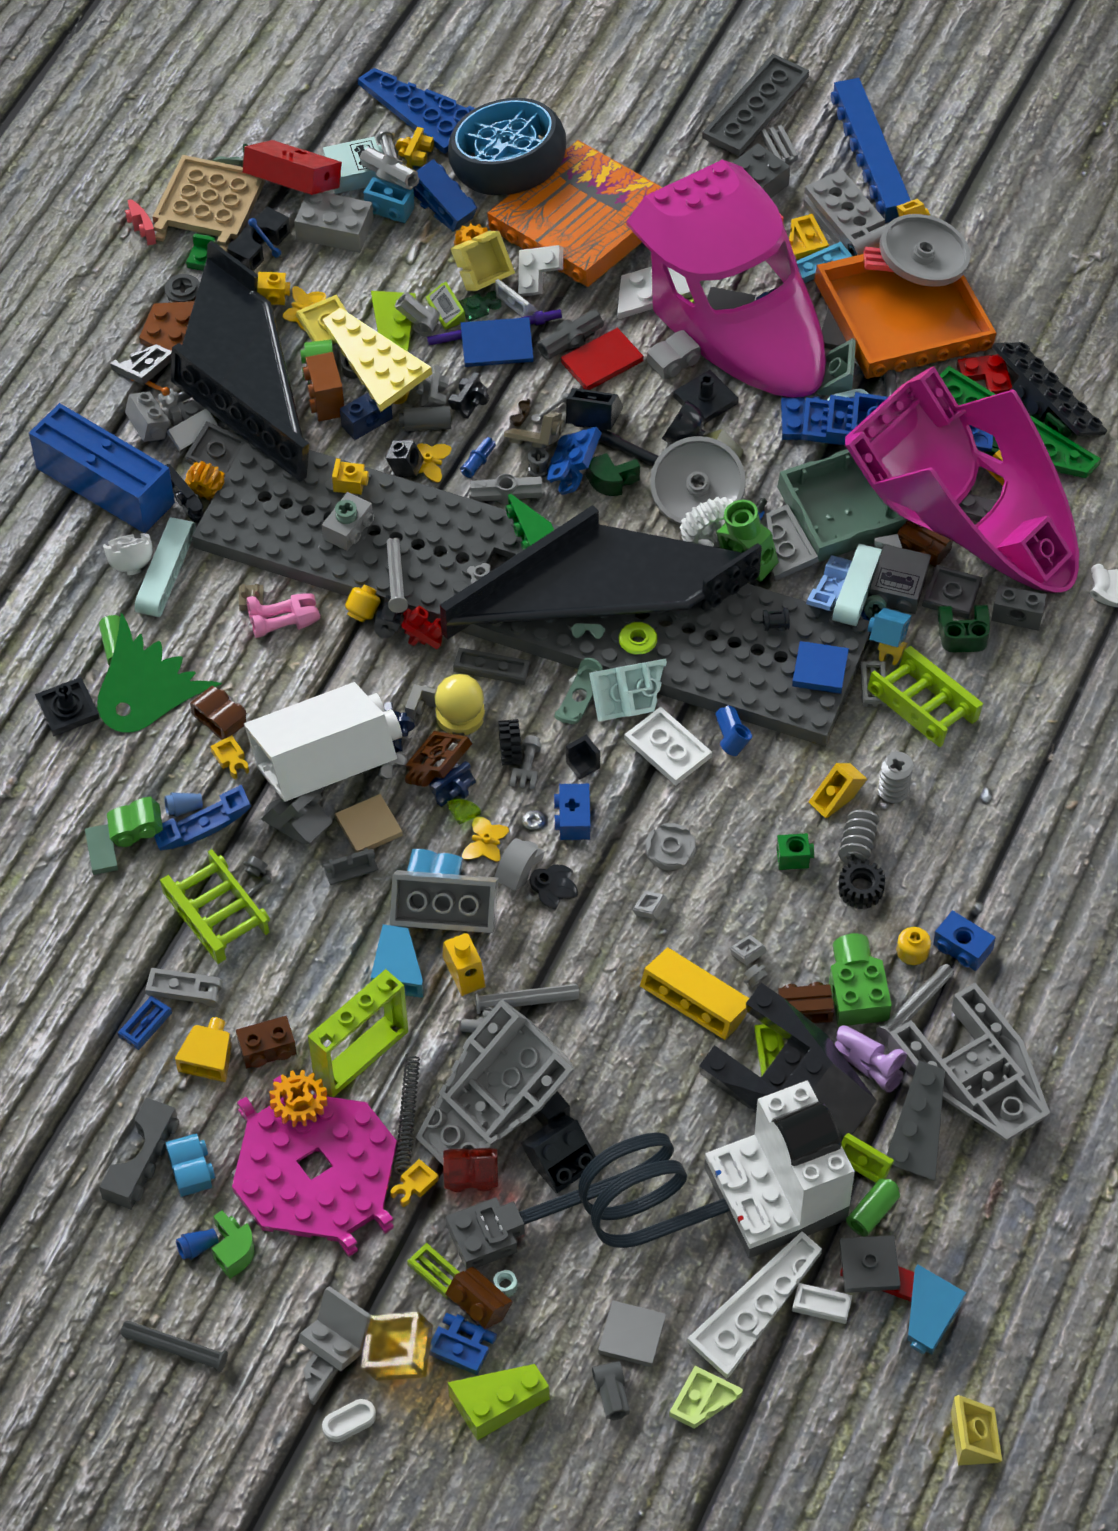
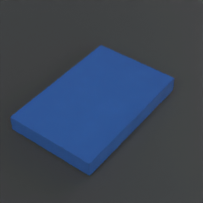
M529 317L461 322L465 367L533 362Z

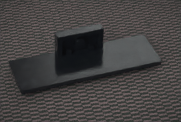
M1023 342L993 344L992 348L1019 375L1011 390L1017 392L1029 415L1043 423L1046 419V414L1053 410L1077 436L1106 434L1107 429L1102 425V421L1093 416L1087 410L1088 407L1084 403L1076 399L1072 390L1064 386L1058 380V376L1044 366V362L1030 351L1028 345Z

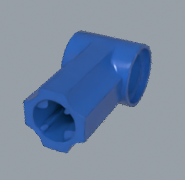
M728 705L716 712L717 721L723 734L720 746L727 754L738 756L752 739V733L746 726L741 724L736 709Z

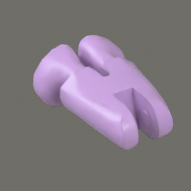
M843 1025L838 1028L835 1046L847 1062L869 1079H875L877 1084L886 1092L893 1091L903 1078V1072L899 1069L906 1061L907 1053L902 1049H895L888 1055H884V1045L848 1026Z

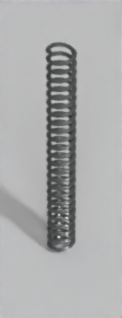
M409 1052L405 1055L404 1082L402 1083L403 1091L400 1107L401 1115L399 1116V1139L397 1140L396 1168L394 1169L398 1175L403 1173H399L397 1169L407 1171L410 1168L409 1165H411L409 1162L411 1157L409 1156L412 1155L410 1151H412L411 1146L413 1144L411 1142L413 1138L411 1137L414 1135L412 1127H414L413 1122L415 1120L413 1118L415 1114L413 1113L416 1112L414 1108H416L415 1103L417 1102L415 1094H417L416 1089L418 1087L416 1085L418 1081L416 1080L419 1079L417 1075H419L418 1070L420 1069L418 1067L420 1065V1058L417 1056L408 1057Z

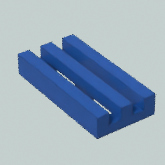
M150 996L119 1030V1038L122 1040L126 1039L128 1044H133L137 1050H140L172 1014L171 1008ZM153 1005H155L156 1007L152 1010V1012H151L148 1016H146V1017L141 1021V1024H140V1025L135 1029V1031L130 1035L129 1032H130V1031L135 1027V1025L144 1017V1015L153 1007Z

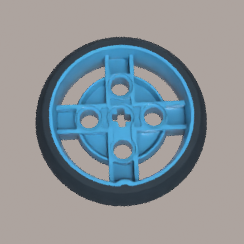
M528 98L500 99L475 108L456 124L448 145L449 162L458 179L468 188L486 195L516 194L540 185L557 171L565 155L566 133L561 120L545 104Z

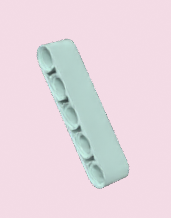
M173 517L169 518L136 597V613L161 617L191 545L192 535L195 531V522Z
M858 544L834 608L833 621L857 626L870 591L882 549Z

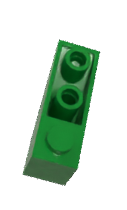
M508 495V505L505 506L506 514L509 519L514 521V532L516 537H521L522 550L554 530L551 522L514 495Z

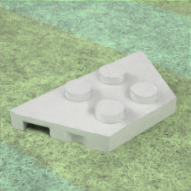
M652 266L621 275L617 310L618 319L653 309ZM668 267L676 291L686 299L691 298L692 295L685 277Z

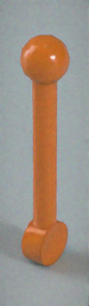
M150 381L145 383L146 385L158 391H161L162 395L164 396L170 394L168 387L163 388Z

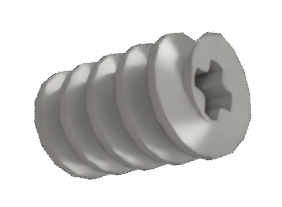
M891 752L881 765L878 793L888 803L902 802L910 793L914 765L909 755L903 752Z
M855 810L848 814L838 854L844 863L848 864V862L853 861L855 865L856 859H861V863L865 864V859L869 860L868 858L871 857V849L873 848L872 841L875 840V832H877V824L879 823L877 814L868 810Z

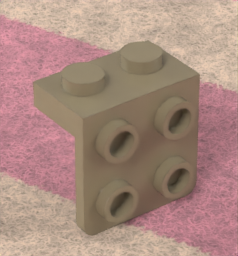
M551 412L544 415L541 433L512 428L504 432V437L509 438V442L523 444V442H532L533 447L546 448V446L557 442L559 433L562 434L564 420H562V413Z

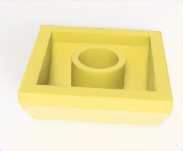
M960 1395L955 1396L951 1409V1418L958 1466L1001 1462L1002 1455L995 1408Z

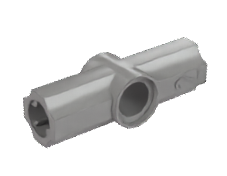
M370 147L362 151L360 155L361 165L376 172V176L409 190L417 186L420 179L418 172L402 164L403 161Z
M505 473L492 480L470 481L471 499L476 501L497 500L501 504L508 505L509 494L514 495L518 499L543 497L541 477L515 478L513 475Z

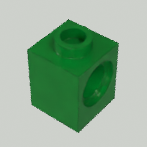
M808 833L777 835L778 869L809 868L810 858H814V844L809 843Z

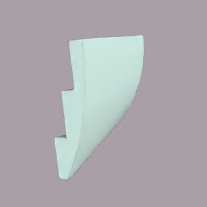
M666 659L589 673L598 721L654 712L657 703V693L660 691L662 683L660 680L663 668L667 663Z

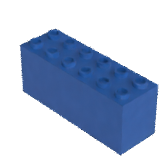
M61 403L29 432L36 469L143 533H146L175 504L169 467Z

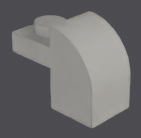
M515 838L505 850L494 877L499 878V883L516 891L526 884L531 867L543 859L545 851L538 848V845L531 841H522Z

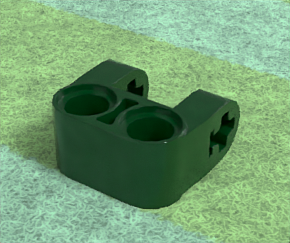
M975 605L974 620H953L952 607L939 606L938 627L942 647L946 651L953 653L980 652L986 649L990 632L988 605Z

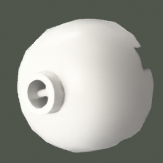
M140 533L141 538H134V534L126 535L108 541L109 546L104 544L105 556L111 567L120 572H127V575L140 573L141 568L149 563L153 554L149 534Z

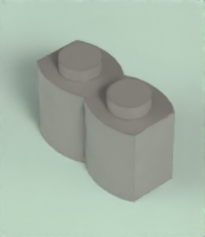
M684 330L674 333L666 341L657 343L647 351V362L663 379L676 376L682 368L695 365L700 358V346Z

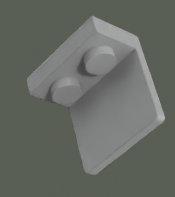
M329 1286L324 1290L318 1319L300 1333L298 1341L342 1371L362 1354L371 1315Z

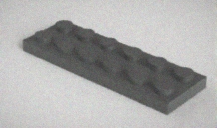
M772 53L702 132V139L740 156L807 80L809 70Z

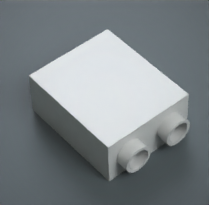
M355 682L244 723L257 768L284 802L396 760L397 756L392 741L402 738L400 724L393 710L385 711L377 693L367 696Z

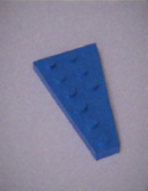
M376 68L358 78V85L412 129L416 130L417 127L424 128V135L433 137L434 146L443 154L448 152L450 136L456 124L467 113L475 109L471 106L466 108L458 105L456 100L426 89L423 91L418 89L416 84L411 82L406 84L398 81L396 76Z

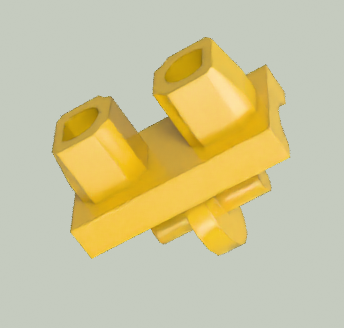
M417 127L412 139L406 137L397 140L395 147L398 155L407 160L405 166L413 169L414 165L423 167L426 164L427 153L421 152V150L432 152L434 138L424 135V128Z

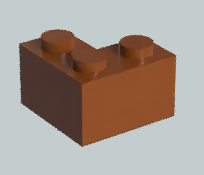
M333 352L305 357L306 367H302L305 381H310L307 388L310 397L311 413H316L318 422L340 418V408L344 406L343 386Z

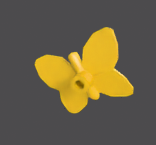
M294 286L292 288V297L295 302L291 303L292 308H288L282 317L287 321L297 322L298 326L305 331L296 317V311L325 300L326 294L319 291L307 294L303 289Z
M423 443L417 444L424 458L419 473H424L425 477L439 483L442 473L437 465H442V460L439 459H444L450 455L451 446L446 444H436L434 446Z
M475 817L472 827L477 835H473L472 840L476 842L470 843L464 849L462 858L464 860H472L484 855L489 860L499 862L501 859L500 850L496 845L500 844L499 839L506 836L509 828L500 824L492 825L484 817Z

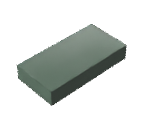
M108 824L85 828L93 875L117 871L118 866L114 844L109 837Z

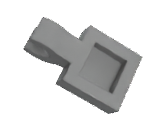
M171 388L169 389V395L163 397L160 393L158 394V399L163 406L161 408L174 427L182 422L181 410L177 405L178 396Z

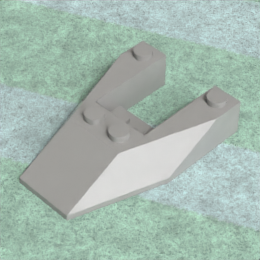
M976 983L954 995L951 1009L975 1040L946 1058H941L912 1020L890 1032L887 1048L890 1052L895 1049H902L907 1053L906 1061L902 1066L905 1070L914 1076L919 1060L945 1069L943 1099L1004 1141H1009L1050 1116L1049 1108L1023 1040Z

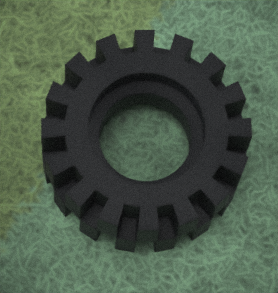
M519 720L498 721L502 766L522 764Z
M856 859L855 865L853 861L848 862V867L845 865L842 868V872L839 875L840 897L843 896L845 903L850 900L851 907L854 908L855 904H859L858 909H863V904H866L867 908H871L872 902L876 905L879 903V899H882L885 889V874L883 875L881 867L877 869L878 864L875 862L869 865L870 860L865 859L864 864L861 863V859ZM862 878L870 881L872 886L862 890L855 888L852 882L855 879Z

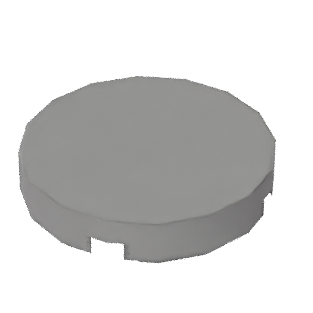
M676 823L662 824L656 830L654 828L649 833L646 839V854L649 861L656 867L664 870H678L692 862L696 854V840L690 834V831L682 825Z

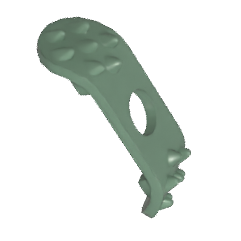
M585 658L580 662L577 675L560 708L554 714V717L563 724H577L582 719L593 698L589 673L603 670L597 660ZM580 689L586 691L587 696L583 701L577 702L573 699L575 691Z

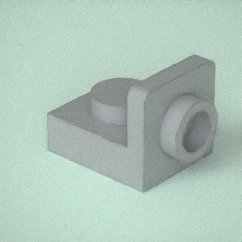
M414 684L405 706L407 717H411L416 722L418 715L423 714L425 705L436 707L435 694L437 690L430 686Z

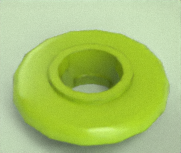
M633 622L621 629L619 643L628 653L645 654L656 646L657 633L649 624ZM642 637L645 640H643L642 642H634L632 638Z

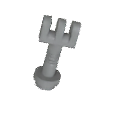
M528 735L521 744V747L525 750L521 769L513 768L510 786L515 787L517 778H521L520 788H525L527 780H531L529 784L530 789L535 790L538 772L531 771L535 752L541 750V743L538 737Z

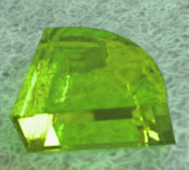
M464 799L447 801V807L459 825L481 815V809L471 801Z

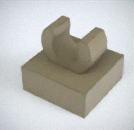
M242 584L239 586V611L248 610L246 598L251 596L256 597L260 604L264 605L263 585Z

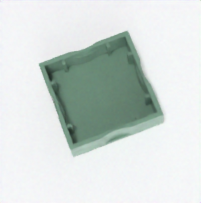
M848 449L819 461H810L781 471L779 474L777 488L816 552L819 562L830 559L831 555L838 556L856 550L859 543L870 545L874 543V538L897 534L906 522L905 518L894 512L878 496ZM850 508L852 512L845 514L844 510ZM831 514L834 519L827 520L826 515Z

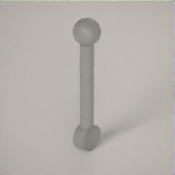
M564 393L561 399L539 415L534 414L532 416V423L539 424L544 415L563 402H566L569 394Z

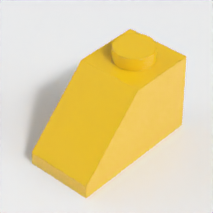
M836 763L808 803L823 817L828 818L856 796L867 781V778L851 763Z

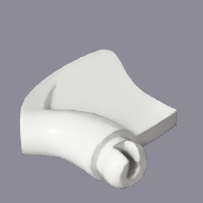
M1095 564L1091 568L1095 584L1094 588L1090 591L1091 597L1100 603L1118 607V569L1107 570L1104 569L1102 564Z

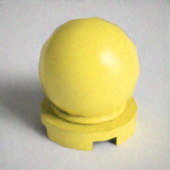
M453 674L444 678L438 685L435 694L436 720L440 728L445 732L469 735L477 731L483 724L485 715L484 695L477 680L466 674Z

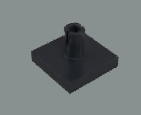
M711 370L706 371L676 389L673 393V397L682 406L687 400L697 406L704 415V424L739 403V398Z

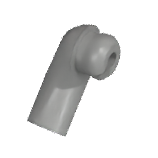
M485 1008L482 1016L477 1020L462 1019L461 1032L473 1033L493 1008Z

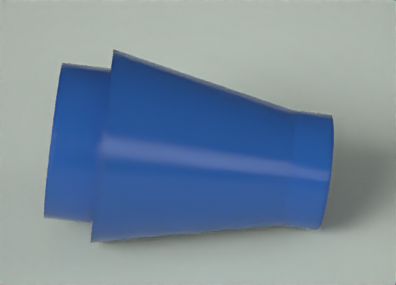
M213 1228L181 1234V1238L176 1239L177 1250L183 1260L187 1258L192 1260L213 1245L219 1243L218 1236Z

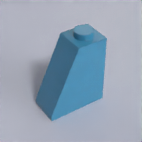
M383 924L371 973V981L386 969L404 984L406 996L423 998V979L409 929L402 926Z
M918 1264L914 1272L908 1341L911 1342L910 1346L921 1354L928 1352L932 1355L965 1300L966 1292Z

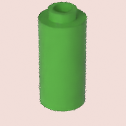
M117 615L106 616L99 622L109 666L119 631L120 616Z
M879 1179L846 1218L849 1227L857 1234L867 1237L900 1198L898 1185L890 1179Z

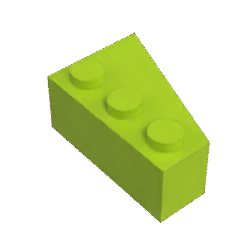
M535 1364L448 1382L449 1397L477 1441L550 1400L549 1385Z

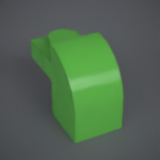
M222 1210L213 1217L216 1229L224 1237V1240L212 1247L214 1261L231 1279L251 1263L255 1249L249 1225L246 1223L240 1228L236 1219L233 1216L228 1218Z

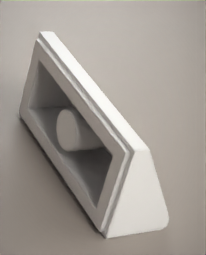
M499 279L495 280L496 297L519 315L525 317L533 315V312L538 311V309Z

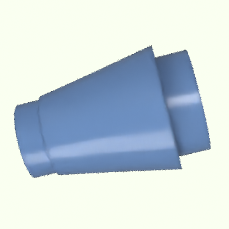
M171 792L170 795L164 797L168 816L173 815L177 817L203 808L200 793Z

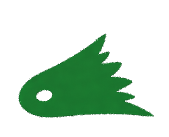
M122 613L120 615L115 650L97 700L99 715L108 727L123 733L139 731L155 722L171 709L204 692L210 686L217 687L222 684L214 681H190L196 674L195 671L178 674L183 657L176 656L161 661L162 644L160 641L153 643L143 650L142 634H139L133 641L130 628ZM119 703H127L130 706L131 711L127 716L117 714L116 706Z

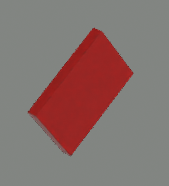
M618 327L561 357V363L585 390H591L644 362V356Z

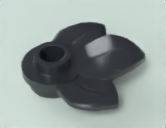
M552 865L547 870L542 868L536 869L530 876L531 888L538 893L540 901L551 909H557L559 899H571L578 896L576 885L569 879L573 870L565 865Z

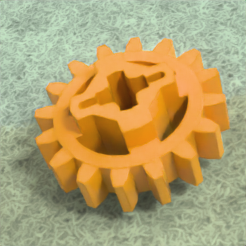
M292 1070L288 1078L282 1074L280 1076L281 1083L274 1082V1090L269 1092L271 1099L270 1108L274 1109V1116L276 1118L282 1116L283 1124L291 1120L293 1127H296L299 1121L302 1122L303 1126H307L308 1119L316 1122V1114L323 1115V1106L328 1104L326 1097L327 1089L323 1087L322 1079L315 1081V1074L311 1073L307 1077L304 1070H301L300 1075H295V1072ZM312 1090L316 1094V1099H314L313 1095L311 1094ZM281 1097L284 1098V1102H286L285 1107L281 1103Z

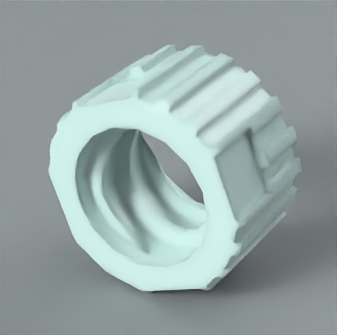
M504 1270L497 1272L493 1278V1284L506 1296L510 1297L516 1293L518 1281L515 1273L512 1271ZM505 1279L511 1281L512 1284L509 1287L502 1288L499 1285Z

